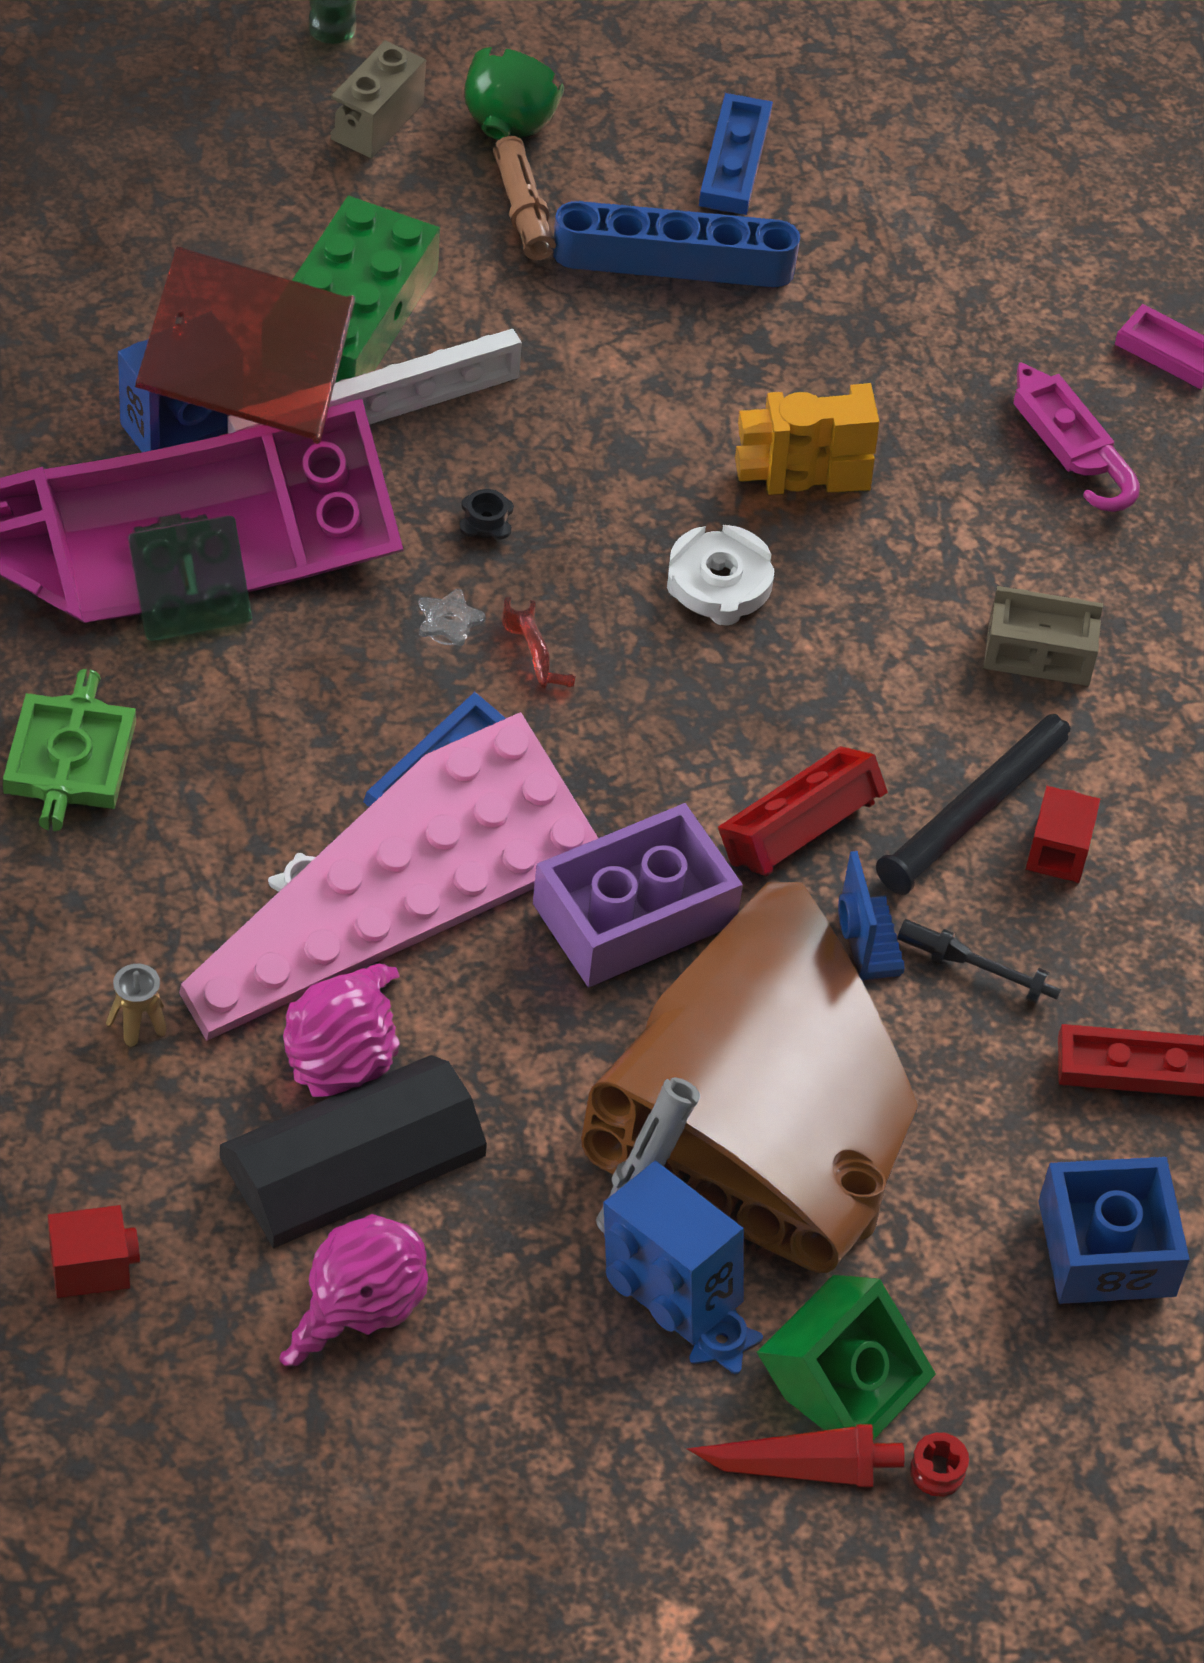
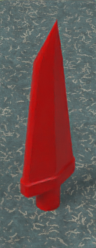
M856 1424L855 1427L686 1448L723 1472L857 1485V1487H873V1468H904L905 1465L904 1443H873L872 1424Z

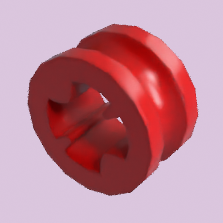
M938 1432L926 1435L917 1443L914 1450L913 1459L910 1464V1476L914 1484L924 1493L942 1497L953 1494L962 1486L969 1466V1453L965 1445L953 1435ZM934 1455L946 1458V1473L933 1471L932 1460Z

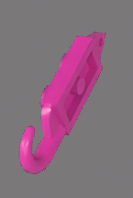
M1020 362L1017 368V389L1013 402L1016 408L1068 472L1073 471L1081 475H1099L1108 472L1121 489V493L1113 498L1098 496L1091 490L1084 491L1083 497L1092 506L1103 511H1123L1132 506L1139 497L1140 483L1136 474L1113 447L1114 440L1060 374L1049 376Z

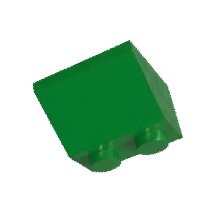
M832 1275L757 1351L758 1356L784 1399L823 1430L855 1427L856 1424H872L873 1440L936 1375L879 1278Z

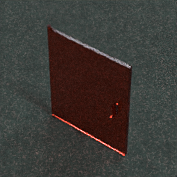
M176 246L135 387L313 439L315 444H319L322 439L355 303V296H342ZM182 317L181 324H175L176 319Z

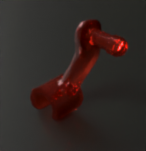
M506 597L503 606V626L511 633L524 634L540 686L545 689L547 684L551 683L565 685L569 688L574 687L576 676H573V674L564 675L549 672V651L535 623L536 602L530 600V607L527 610L517 611L511 608V597Z

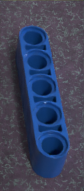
M571 201L559 207L555 215L554 241L556 248H553V257L559 264L572 269L763 287H782L789 284L794 278L800 234L794 225L782 220Z

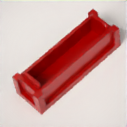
M840 746L718 826L731 865L736 867L746 865L754 873L769 876L773 873L774 865L862 806L870 808L875 805L874 798H881L888 793L876 756L872 753Z

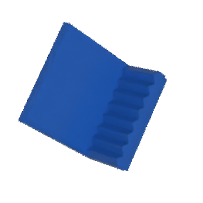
M851 851L843 891L839 896L838 914L842 934L850 942L858 975L861 980L901 976V974H904L905 969L904 960H902V952L899 950L897 934L894 932L892 916L889 914L886 896L870 897L858 851Z

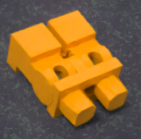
M871 383L850 385L849 395L819 398L808 392H795L785 398L783 392L767 393L766 409L740 410L738 427L741 446H736L735 453L739 481L766 480L768 495L784 494V489L803 491L813 485H826L827 492L871 490L875 461L874 454L876 453L880 423Z

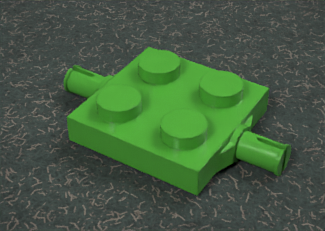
M87 669L78 671L72 695L50 697L26 693L4 772V794L45 800L42 814L39 818V825L48 831L51 821L53 831L62 829L68 804H81L115 809L136 725V709L108 705L95 699L101 678L96 671L91 669L88 681Z

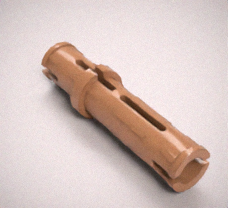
M516 136L503 137L496 142V147L498 148H493V152L512 206L509 211L512 226L519 231L525 255L529 259H546L553 253L551 248H556L554 238L547 223L550 216L547 203L538 194L523 141Z

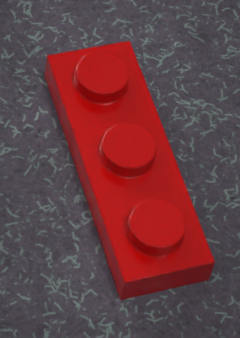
M1061 1024L1058 1035L1059 1085L1204 1097V1036Z

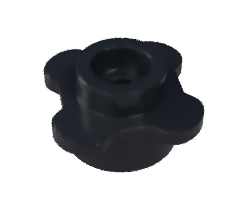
M480 489L462 500L461 507L465 511V518L459 523V529L462 534L468 537L476 535L484 538L493 537L497 540L510 536L512 527L508 523V516L513 513L514 505L502 493L493 489Z

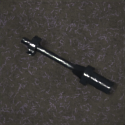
M905 919L898 933L897 940L931 953V960L943 964L945 960L963 964L967 962L1030 988L1026 1000L1036 1004L1039 1002L1042 994L1056 1000L1060 995L1061 989L1046 983L1050 972L1038 968L1033 978L970 952L967 946L955 939V933L947 929H943L942 933H939Z

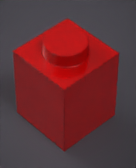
M1046 785L1025 870L1080 883L1101 799L1084 795L1074 790H1064Z
M121 1205L47 1214L49 1244L57 1298L130 1289L129 1265L140 1263V1252L136 1227L124 1228Z

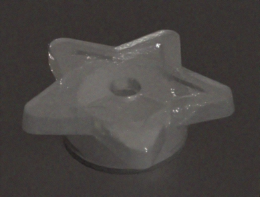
M461 589L453 590L443 599L421 597L418 602V606L426 616L420 626L419 635L422 637L430 636L440 644L463 646L465 639L469 635L470 628L486 620L484 612L466 605ZM445 616H452L454 618L448 620L445 618Z

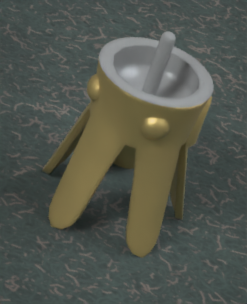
M130 964L121 968L113 980L116 997L106 1021L107 1026L113 1025L122 1007L124 1041L129 1047L135 1046L139 1038L142 1013L147 1011L155 1032L159 1036H164L166 1034V1023L161 1007L164 1008V1004L158 994L160 987L159 975L153 968L145 964Z

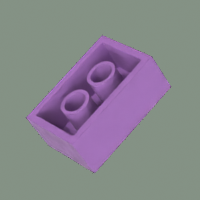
M683 803L537 863L533 905L589 988L722 931L738 914L743 884L686 803Z

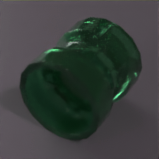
M309 0L310 7L312 8L309 14V30L315 39L324 43L336 44L343 43L355 35L357 17L354 10L357 0Z

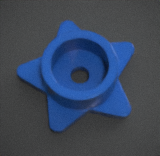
M736 1309L730 1310L723 1320L706 1334L703 1333L700 1336V1339L696 1341L689 1360L693 1364L717 1361L731 1373L738 1374L742 1369L743 1352L761 1343L763 1335L756 1330L748 1328L746 1322L737 1313ZM724 1335L727 1337V1342L719 1343L716 1337Z

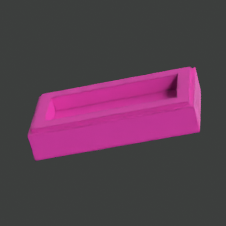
M1142 304L1118 331L1115 345L1202 390L1204 387V335Z

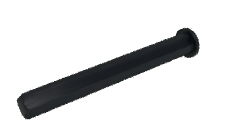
M1057 714L1047 715L893 855H883L876 863V871L883 884L894 893L900 895L908 894L914 888L915 879L1068 740V733L1071 730L1069 723L1061 720Z

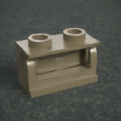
M384 40L331 95L332 100L342 105L335 113V128L331 131L330 139L372 159L424 104L426 59Z
M997 586L989 620L983 669L1089 686L1098 655L1100 617L1103 603Z

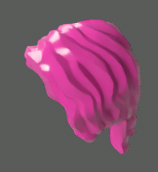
M379 963L369 966L367 969L363 968L353 973L338 975L331 979L317 982L311 985L296 1002L290 1003L283 1034L285 1053L289 1058L290 1066L294 1068V1081L299 1084L308 1085L312 1097L332 1096L353 1087H360L363 1083L382 1076L389 1070L390 1065L393 1064L392 1058L398 1054L400 1041L395 1035L396 1027L392 1022L393 1013L390 1010V1000L380 992V988H384L392 979L400 977L397 967H389Z
M374 1214L334 1228L314 1254L309 1275V1285L313 1295L310 1301V1309L305 1312L299 1326L292 1332L291 1345L286 1351L281 1352L279 1361L285 1366L300 1365L306 1360L309 1353L321 1351L329 1339L339 1336L345 1326L368 1335L377 1329L392 1328L405 1321L427 1293L428 1273L425 1268L427 1255L424 1243L418 1233L408 1224Z

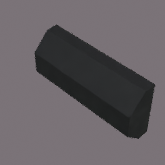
M429 1055L382 1075L375 1080L363 1083L360 1087L349 1089L220 1144V1159L274 1249L485 1157L487 1142L472 1097L449 1061Z

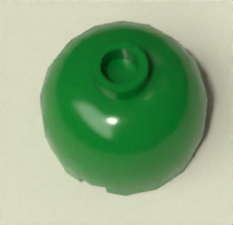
M492 47L483 48L476 52L468 70L464 87V98L472 117L482 126V131L496 140L507 136L525 138L539 133L549 125L558 109L565 90L563 83L557 88L552 82L555 73L537 59L516 50L505 49L503 57L489 56Z

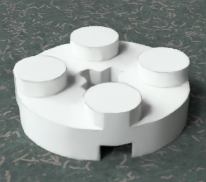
M723 525L722 532L711 531L706 533V526L694 528L682 535L672 547L667 589L673 597L677 598L679 602L693 612L710 617L712 621L719 625L728 626L735 624L741 616L754 612L769 598L774 580V568L771 564L772 554L764 541L743 528ZM726 567L731 571L729 576H718L713 574L710 568L720 571Z

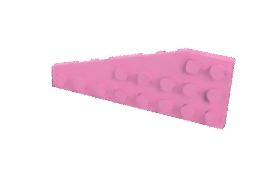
M521 712L425 754L182 982L179 994L204 1038L208 1041L302 997L306 990L317 982L363 969L534 889L537 863L596 840L598 837Z

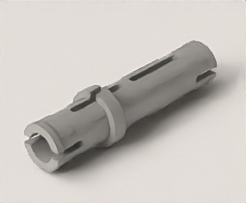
M676 1077L664 1081L656 1103L648 1115L626 1162L618 1164L612 1176L614 1186L609 1197L655 1160L662 1166L665 1165L690 1114L700 1099L699 1091L690 1082ZM604 1207L596 1218V1224L603 1233L605 1232Z

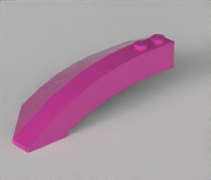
M362 398L200 441L93 462L49 469L39 467L0 478V576L84 623L141 615L244 594L404 551Z

